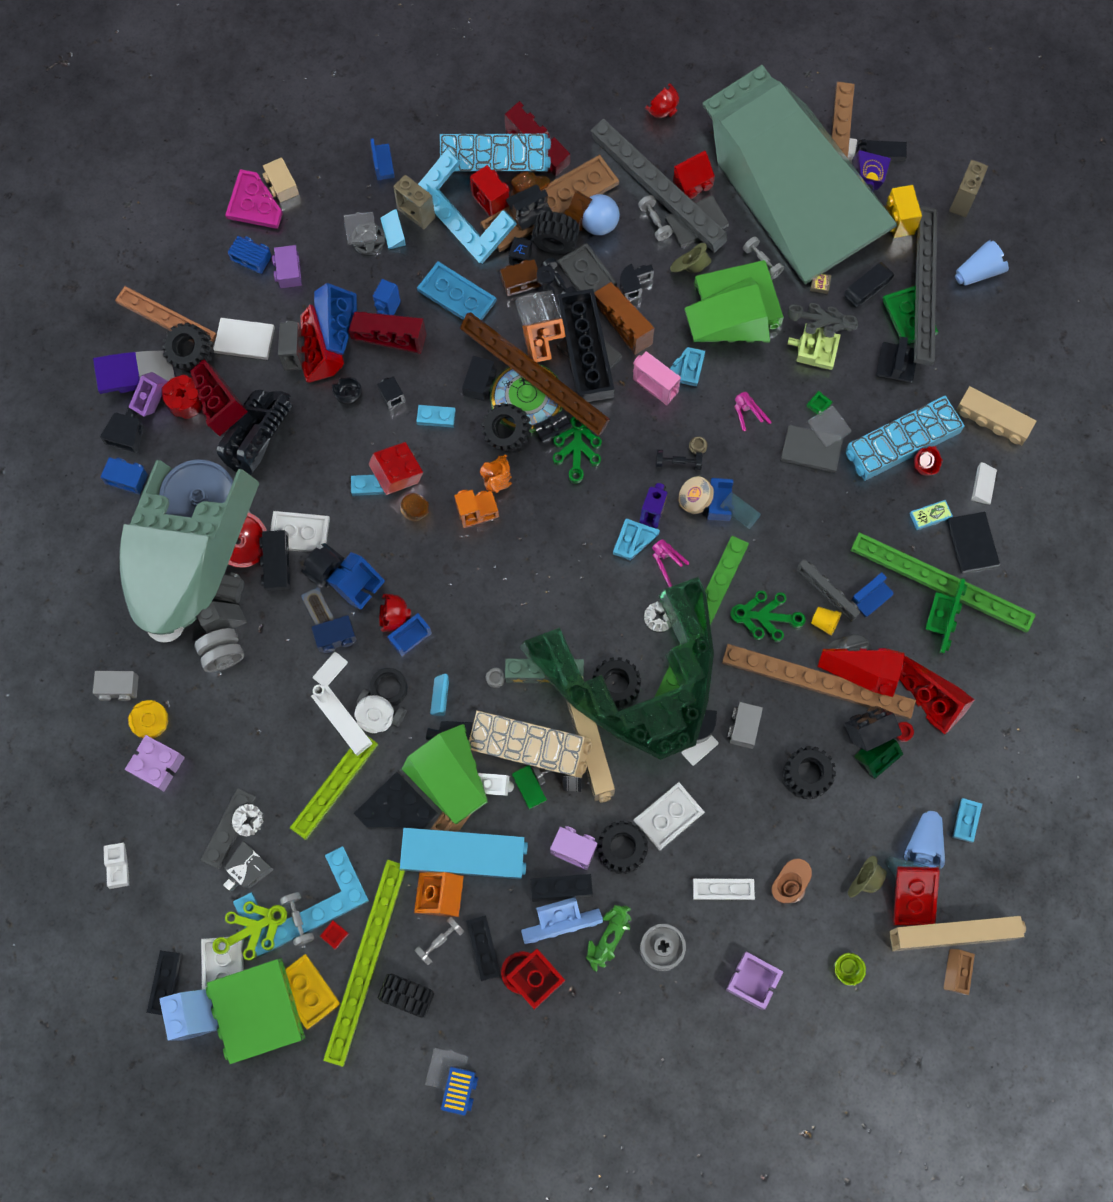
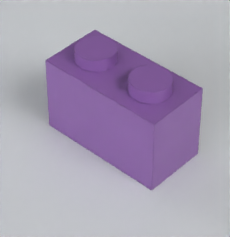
M296 245L274 248L275 255H272V261L277 270L274 271L275 282H279L280 288L302 286L299 254Z
M154 372L142 375L129 408L142 416L155 413L162 397V387L168 381Z

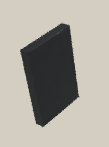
M986 512L948 518L947 522L961 573L998 567L1000 565Z

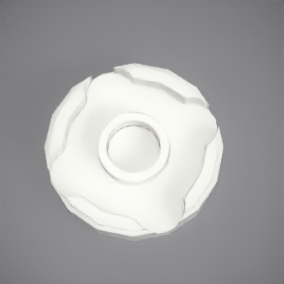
M370 695L361 699L356 706L354 714L360 728L369 733L386 731L391 726L394 718V709L385 698Z

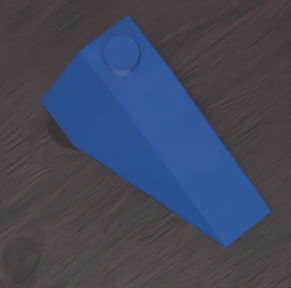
M326 283L314 291L315 311L326 349L343 355L349 338L348 332L354 312L357 311L356 293Z

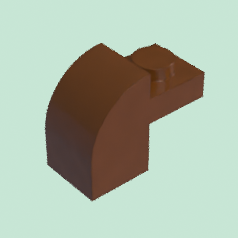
M577 191L564 214L576 220L580 226L579 231L584 230L582 226L583 214L592 199Z

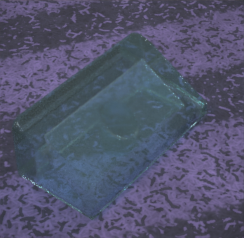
M732 492L720 506L725 511H731L732 516L749 529L761 515Z

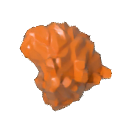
M506 454L498 456L495 461L485 462L480 468L479 473L483 477L486 490L498 493L512 484L509 482L512 477L510 476V466Z

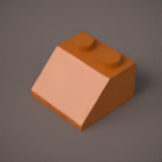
M419 872L414 913L459 917L464 876L447 872Z

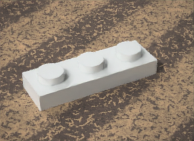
M693 879V900H755L754 879Z

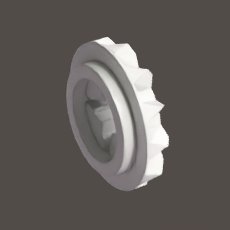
M657 601L650 604L645 610L644 620L650 629L662 632L668 630L673 625L675 613L666 602ZM655 612H658L659 614L665 612V614L663 615L664 621L660 618L654 620L656 617Z
M252 804L240 806L232 817L234 830L242 836L255 835L258 830H261V824L264 822L262 819L263 813L257 806ZM246 816H248V817H254V818L250 821V823H251L250 825H249V824H246V823L243 824L244 821L247 820Z

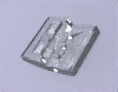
M552 290L538 292L534 296L518 298L515 301L523 326L560 318L559 309Z

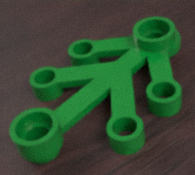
M573 416L569 421L572 424V429L554 437V445L558 448L563 447L565 440L573 433L574 440L560 452L554 453L553 462L556 465L562 464L564 458L573 451V468L569 471V480L572 483H580L584 477L583 470L580 468L581 451L590 459L592 466H599L601 463L600 455L595 454L581 440L582 434L591 441L593 449H599L602 445V440ZM576 423L582 424L580 427L575 426ZM561 439L562 443H557L556 440ZM593 441H599V444L594 445ZM560 456L562 459L557 461L555 457ZM593 458H598L599 461H598V462H593L592 459H593ZM577 474L579 475V478L574 479L573 475Z
M758 591L755 597L746 605L738 604L731 610L732 620L736 623H743L750 630L755 640H761L765 632L762 628L756 627L751 619L758 620L771 634L772 640L775 642H780L784 637V633L782 630L776 629L770 621L790 623L795 629L802 628L806 622L805 615L801 612H795L792 615L770 613L777 606L785 603L786 595L781 592L777 593L774 600L759 612L751 610L759 603L766 601L767 594L765 591ZM759 594H762L764 596L763 600H760L758 598ZM778 596L783 597L782 602L777 600ZM743 611L744 615L739 616L737 612ZM795 617H800L802 621L797 622ZM760 631L762 636H756L755 632ZM779 633L781 638H776L774 634Z

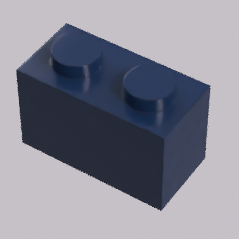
M349 615L311 627L320 653H330L335 648L341 646L349 647L353 645V642L357 641Z

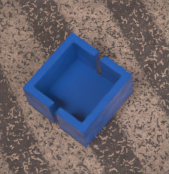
M351 552L340 564L342 568H337L326 581L350 605L361 610L372 597L370 594L361 591V589L363 588L375 594L385 580L362 556Z

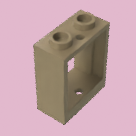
M971 159L949 212L966 218L988 165Z
M404 175L393 186L397 209L422 229H425L436 218L432 195L407 175Z

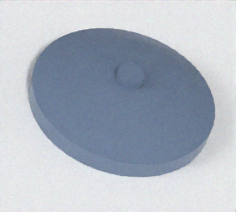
M191 460L176 466L167 474L162 482L159 495L169 499V507L166 514L192 518L196 506L202 501L224 503L233 480L222 466L214 462Z

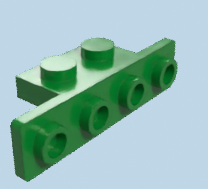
M961 578L955 597L936 592L925 630L944 635L939 654L942 655L945 651H949L952 640H949L950 632L954 633L957 624L954 621L955 615L960 613L962 603L959 601L961 595L964 596L967 590L966 579Z

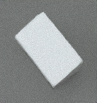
M982 462L979 464L971 501L991 504L997 472L995 468Z

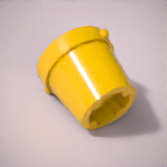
M818 607L811 624L832 636L840 620L841 612Z

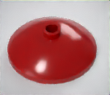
M249 512L238 537L239 544L235 545L228 563L232 567H250L259 562L260 556H263V548H260L259 538L262 537V531L267 530L262 521Z

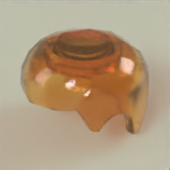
M417 493L408 494L401 501V513L410 521H419L429 512L428 501Z

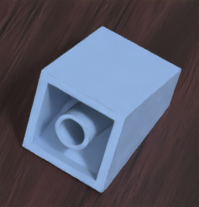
M206 989L180 992L159 998L168 1041H184L217 1031L219 1027L218 1021L212 1015L213 1004L212 1000L207 997Z

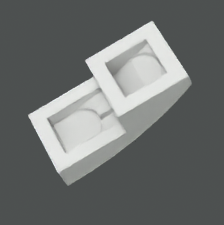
M118 843L104 846L107 887L113 889L129 886L125 844Z

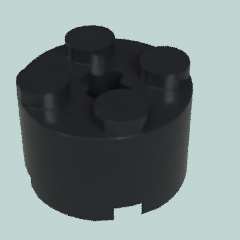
M323 543L321 544L323 546L321 549L315 548L303 564L306 568L305 570L302 569L301 572L317 586L329 588L331 585L326 580L337 568H342L340 564L344 561V557L328 544Z

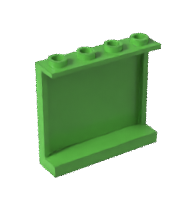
M765 260L695 276L694 286L696 291H699L701 300L752 277L758 284L767 313L769 328L776 329L781 326L784 317Z
M282 958L207 982L206 994L212 1000V1015L218 1021V1036L221 1040L223 1039L225 1046L223 1048L224 1057L226 1060H229L230 1064L305 1039Z

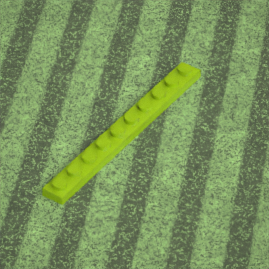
M391 860L386 862L323 1061L342 1067L345 1065L405 875V871L400 870V863Z

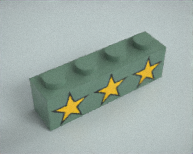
M584 659L505 660L506 683L563 684L564 680L583 676L584 680Z

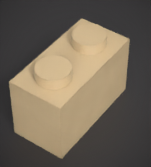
M282 157L263 165L265 172L262 174L266 184L270 183L272 187L269 189L273 197H277L280 203L299 195L296 183Z

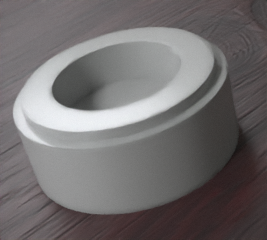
M492 668L486 674V682L492 688H499L505 683V674L499 668Z

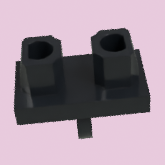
M564 411L554 416H549L548 419L535 425L534 429L544 443L572 429V424L567 419Z

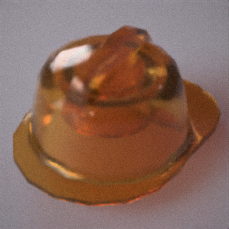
M530 171L520 173L511 181L513 187L511 196L536 184L540 190H543L550 185L551 181L546 176H536Z

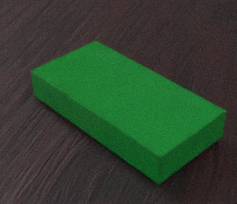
M530 765L512 773L529 810L547 801Z

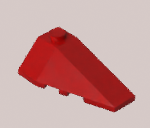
M310 304L300 316L301 336L304 337L302 353H305L302 369L306 382L309 383L334 376L344 365L342 355L326 349L315 308Z
M860 648V651L823 649L818 667L872 692L893 697L899 682L905 653L887 648H879L878 650Z
M904 656L899 679L905 688L911 691L917 705L921 706L927 714L926 718L942 733L947 734L966 714L975 699L958 686L909 657Z

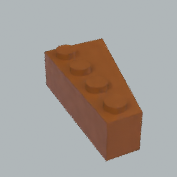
M610 282L594 292L597 308L634 355L653 344L654 327L621 293L617 286L615 287Z

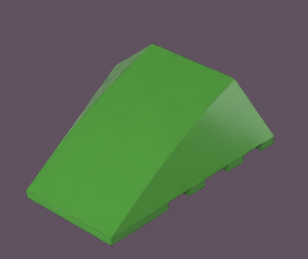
M752 277L685 308L694 342L746 341L754 343V341H763V343H770L767 313L758 284Z
M464 724L439 733L409 755L401 768L454 824H458L488 802L481 777L478 776L477 764L471 753V745L469 740H467Z

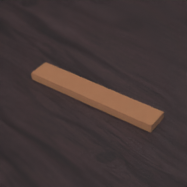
M124 286L115 299L117 304L172 331L171 328L173 326L178 327L177 324L190 323L207 332L212 338L210 340L212 342L217 336L210 329Z

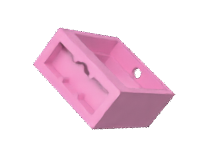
M647 351L635 359L633 363V380L665 405H668L679 392L681 377Z

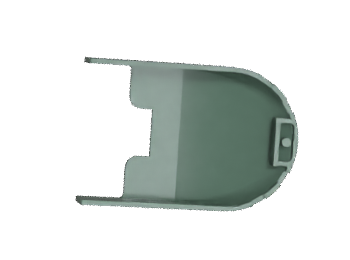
M156 460L130 525L124 524L120 544V576L124 598L131 618L141 629L157 635L174 633V630L180 627L185 628L197 620L196 616L212 602L259 486V482L244 470L238 469L224 503L202 501L196 506L192 518L166 514L169 507V499L159 495L163 480L172 468L161 460Z

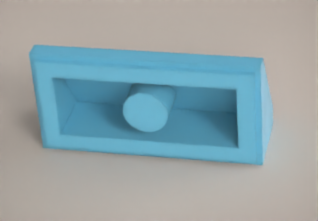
M397 209L392 210L380 218L389 250L406 246Z
M442 674L434 679L431 715L444 716L446 713L449 677L447 674Z

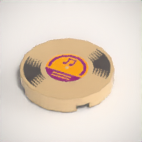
M699 476L687 480L679 492L680 506L691 514L703 512V509L705 507L708 508L714 496L713 486H711L707 479Z

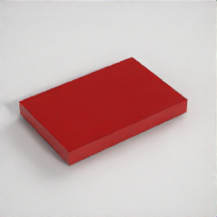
M897 867L894 925L918 926L936 924L939 867Z

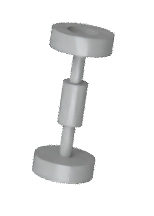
M649 195L641 199L638 206L641 211H650V217L654 224L659 227L655 232V237L658 241H662L670 237L673 230L669 225L662 227L658 214L652 209L656 204V199L653 195Z
M756 236L752 237L745 243L743 250L747 254L754 250L757 253V257L761 261L765 260L766 264L770 267L771 280L777 278L783 272L784 266L781 263L773 266L770 263V259L756 248L760 240Z
M299 892L286 895L280 899L282 906L290 904L295 927H298L300 936L293 940L295 946L306 944L315 939L313 933L304 935L302 929L303 922L299 911H296L294 902L301 899Z
M451 916L446 920L452 926L444 934L441 933L425 952L419 946L415 949V952L427 965L432 962L428 954L435 947L438 948L447 940L446 937L453 930L459 935L464 932Z

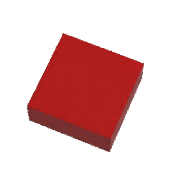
M332 920L320 937L334 949H337L349 933Z

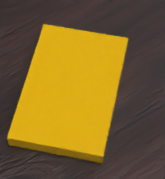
M304 954L286 968L300 1021L306 1030L310 1029L341 1005L307 954Z

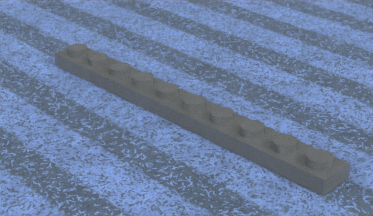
M920 206L922 218L917 227L914 362L932 366L935 363L937 209Z

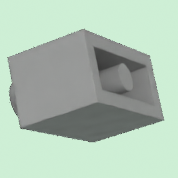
M95 671L93 694L101 701H111V698H118L120 701H130V698H137L139 676L134 671Z
M739 702L738 707H734L731 717L735 719L734 725L729 726L727 737H730V744L753 749L763 707Z

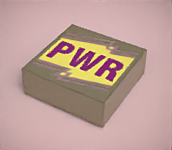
M821 274L814 278L811 282L810 291L828 294L831 275Z

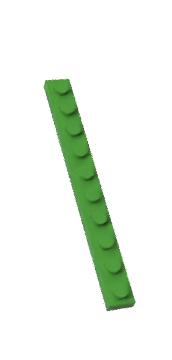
M860 532L857 535L850 551L944 595L955 597L960 581L959 578ZM965 582L967 590L964 596L961 595L959 602L1027 633L1036 614Z
M731 536L652 704L670 712L747 550L748 542Z

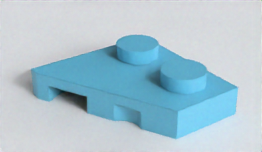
M687 347L681 357L675 360L670 369L681 377L680 383L697 387L705 351Z
M625 519L613 550V555L631 561L659 535L660 530Z

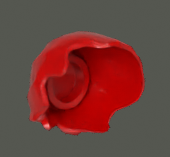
M936 446L921 448L914 456V467L921 475L930 476L940 471L943 459Z

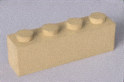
M970 386L956 409V412L962 417L969 418L979 426L987 427L996 435H1002L1012 443L1021 446L1036 423V420Z

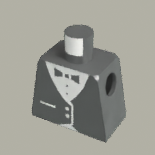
M243 841L224 868L231 876L223 885L230 892L239 884L245 889H249L274 869Z

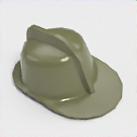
M700 243L689 252L680 256L673 262L670 270L672 272H680L685 269L690 273L702 271L711 263V258L706 252L707 244Z
M870 856L863 864L859 874L848 890L850 898L855 897L861 891L868 893L876 892L883 885L887 871L877 864L876 856Z

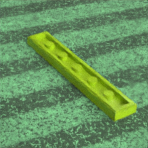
M368 737L373 744L358 756L351 748L347 751L290 826L291 830L305 840L308 839L378 746L377 742Z

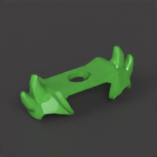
M614 905V908L602 917L603 920L609 921V925L598 945L595 946L591 940L589 941L586 959L590 962V966L595 972L598 971V966L605 968V962L611 961L615 957L613 952L625 929L630 930L628 921H631V917L627 913L631 910L630 907ZM615 931L614 941L607 943V937Z

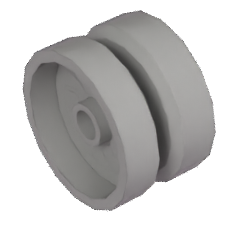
M234 629L216 630L202 636L195 642L194 646L197 654L202 656L200 662L205 672L226 669L244 658L245 655L240 644H237L239 639Z
M657 924L649 928L643 935L640 943V955L644 963L656 971H669L675 968L683 960L686 952V941L682 933L676 927L669 924ZM661 944L666 946L665 952L658 949Z

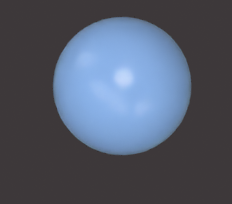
M603 194L590 196L589 198L592 201L583 214V228L593 235L610 233L617 226L620 217L616 202L611 197Z

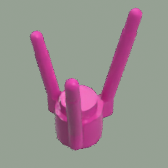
M743 392L736 396L735 401L737 404L734 407L738 413L743 431H746L741 412L742 409L743 411L751 409L760 422H763L764 418L768 424L772 423L754 402L753 398L749 396L748 392Z
M662 539L652 547L655 552L652 556L656 559L669 588H672L660 558L666 559L670 556L680 567L683 564L679 559L686 565H689V562Z

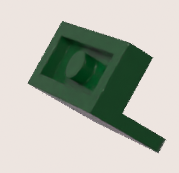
M892 739L869 751L862 749L854 757L865 765L869 775L876 779L903 755V752L898 742Z

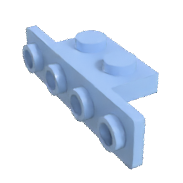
M576 897L537 907L540 925L522 929L521 932L524 944L536 943L539 940L553 938L560 934L596 926L603 923V919L599 909L580 913Z

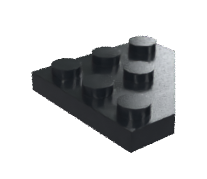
M396 772L354 812V815L368 829H424L438 813Z

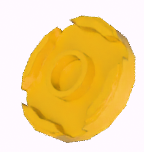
M141 701L133 707L129 714L128 725L131 731L138 737L144 738L147 735L154 739L166 730L168 713L156 701Z

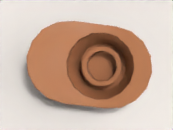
M793 859L787 862L772 885L774 898L782 903L800 901L812 877L810 865L802 859Z

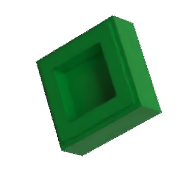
M818 391L806 406L821 417L832 405L833 401Z

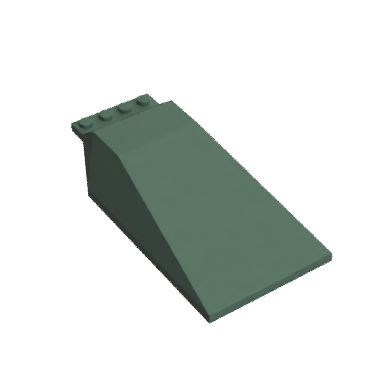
M763 65L702 103L713 121L718 166L805 285L897 227L895 220L807 104L781 82L772 78Z

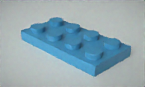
M439 261L417 287L419 293L462 320L470 312L480 320H483L497 302L495 296Z

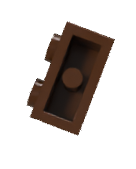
M534 259L530 261L524 260L520 264L508 265L500 269V278L507 297L541 286L537 281L536 274L538 268Z

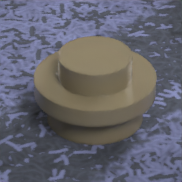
M694 437L690 440L689 449L693 454L696 455V452H702V454L706 452L708 444L704 438Z

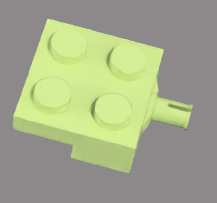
M824 327L817 328L815 334L807 333L804 328L800 340L789 337L787 345L798 347L796 362L832 370L841 335L835 333L834 337L829 338L823 335Z

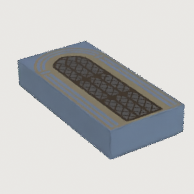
M318 587L301 595L315 625L334 620Z

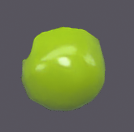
M844 953L838 957L834 964L837 978L845 985L855 986L862 982L866 975L865 963L857 954Z

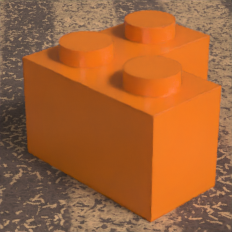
M561 318L522 326L528 356L536 363L552 359L548 341L566 337Z
M462 490L454 495L463 528L499 517L492 491H481L474 496L473 490Z

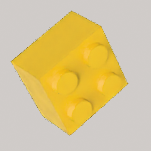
M908 185L892 188L890 195L887 197V203L884 206L897 223V227L890 230V232H892L894 238L915 235L922 214L914 186Z

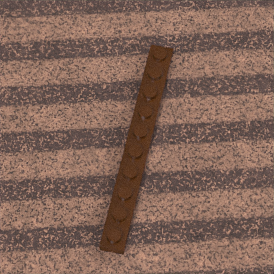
M473 313L466 314L460 327L462 331L598 436L603 433L610 421L607 416Z

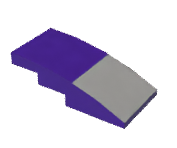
M166 351L129 352L93 358L97 387L100 394L118 390L120 393L134 391L138 386L141 376L150 372H154L169 381L175 377L174 367L167 361L168 358L164 357L163 353Z

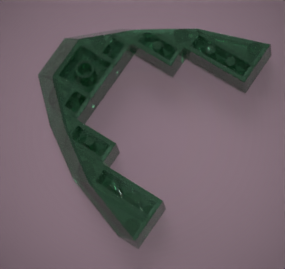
M699 577L666 588L658 596L680 643L679 646L671 648L665 655L679 684V688L618 711L602 675L585 682L583 681L560 628L525 640L519 648L559 694L574 708L616 738L662 760L696 746L708 705L714 649L707 596Z

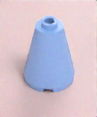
M988 240L956 270L955 278L959 284L966 286L1003 274L1009 270L1008 262H1003L1002 256H1004V253L995 241Z
M927 811V813L922 814L904 852L905 861L908 862V859L913 861V866H940L941 869L945 865L942 817L935 811Z

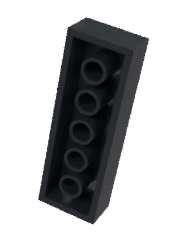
M594 289L557 295V305L560 318L563 320L566 335L564 338L575 392L587 402L614 398L615 388Z

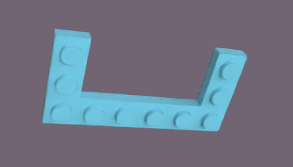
M447 149L418 185L432 195L434 211L439 219L475 259L483 264L517 223L503 210L482 235L472 227L439 190L461 163Z
M343 846L325 855L341 892L300 912L304 934L369 902ZM252 892L233 901L239 916L256 921L264 918L263 915L257 913L247 914L243 910L244 904L248 901L258 905ZM252 904L247 906V911L250 912L253 910ZM292 917L286 919L282 925L278 926L274 937L275 946L272 950H265L261 946L262 940L266 938L268 926L262 928L255 949L257 957H261L300 936L298 927H295ZM267 940L265 942L266 948H269L272 943L270 940Z

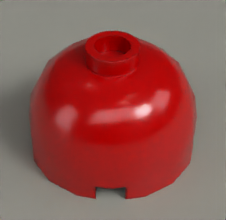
M671 83L668 84V90L665 87L651 101V107L648 105L645 107L655 118L663 119L666 116L671 118L678 111L676 107L679 104L680 98L677 90Z
M383 594L381 600H385L384 605H380L379 626H383V628L380 630L382 632H394L406 620L410 619L411 610L407 609V604L402 597L394 594Z

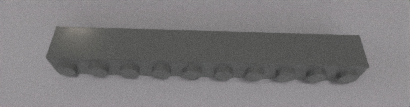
M604 118L591 130L593 140L664 207L681 220L703 243H706L710 250L715 253L727 242L726 232Z

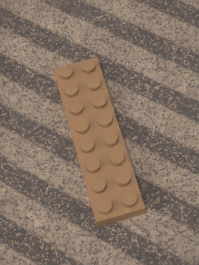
M598 155L540 188V190H546L548 194L547 203L552 212L564 214L565 210L569 208L575 192L579 191L588 197L603 194L619 185V180L601 155ZM509 206L506 207L505 209H503V210L506 211V212L515 220V222L517 223V221H516V219H515L513 213L511 212ZM503 210L480 222L484 231ZM517 223L498 245L497 250L499 253L512 246L514 237L526 238L533 233L534 226L522 231Z

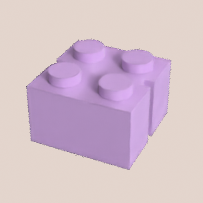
M145 735L136 750L139 752L138 756L135 754L132 756L125 770L164 792L173 778L166 769L169 768L176 773L185 757Z
M560 827L551 846L550 853L557 858L588 870L597 849V842H595V838L587 834L583 836L576 834V830L571 827Z
M745 952L736 968V971L739 973L733 974L726 991L760 1010H765L773 994L768 989L773 990L776 988L783 971Z

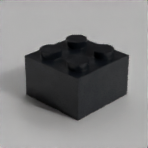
M878 706L869 708L862 715H854L850 718V721L845 722L852 743L866 751L902 735L894 713Z

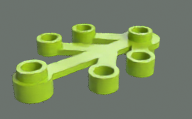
M251 901L246 902L243 910L247 914L257 913L266 916L259 921L239 916L232 911L228 912L225 915L227 923L246 926V928L227 939L223 937L215 939L212 944L214 952L221 955L226 954L230 950V946L251 935L248 946L243 952V957L248 961H252L257 955L255 949L262 928L268 925V932L266 938L262 940L261 946L265 950H272L275 946L274 937L277 928L287 919V911L284 907L274 905L268 909L258 906ZM252 904L253 910L247 911V906ZM276 912L281 914L279 919L274 918ZM231 914H234L235 920L230 922L228 918ZM267 940H270L272 943L269 948L265 947ZM222 942L226 944L224 950L219 949V945ZM249 950L253 951V956L251 958H247L246 956Z

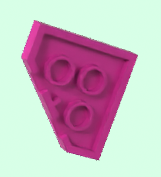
M240 169L225 214L226 218L278 229L283 214L281 208L277 205L257 172Z

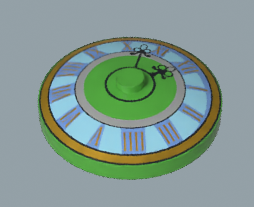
M542 366L544 369H546L549 373H551L558 379V377L550 369ZM510 367L502 371L492 385L490 394L492 409H494V405H501V403L513 404L521 408L531 420L529 421V424L532 425V429H529L531 433L536 432L534 429L535 425L548 419L549 416H554L562 411L561 406ZM506 417L500 421L505 427L515 431L516 425L512 417Z

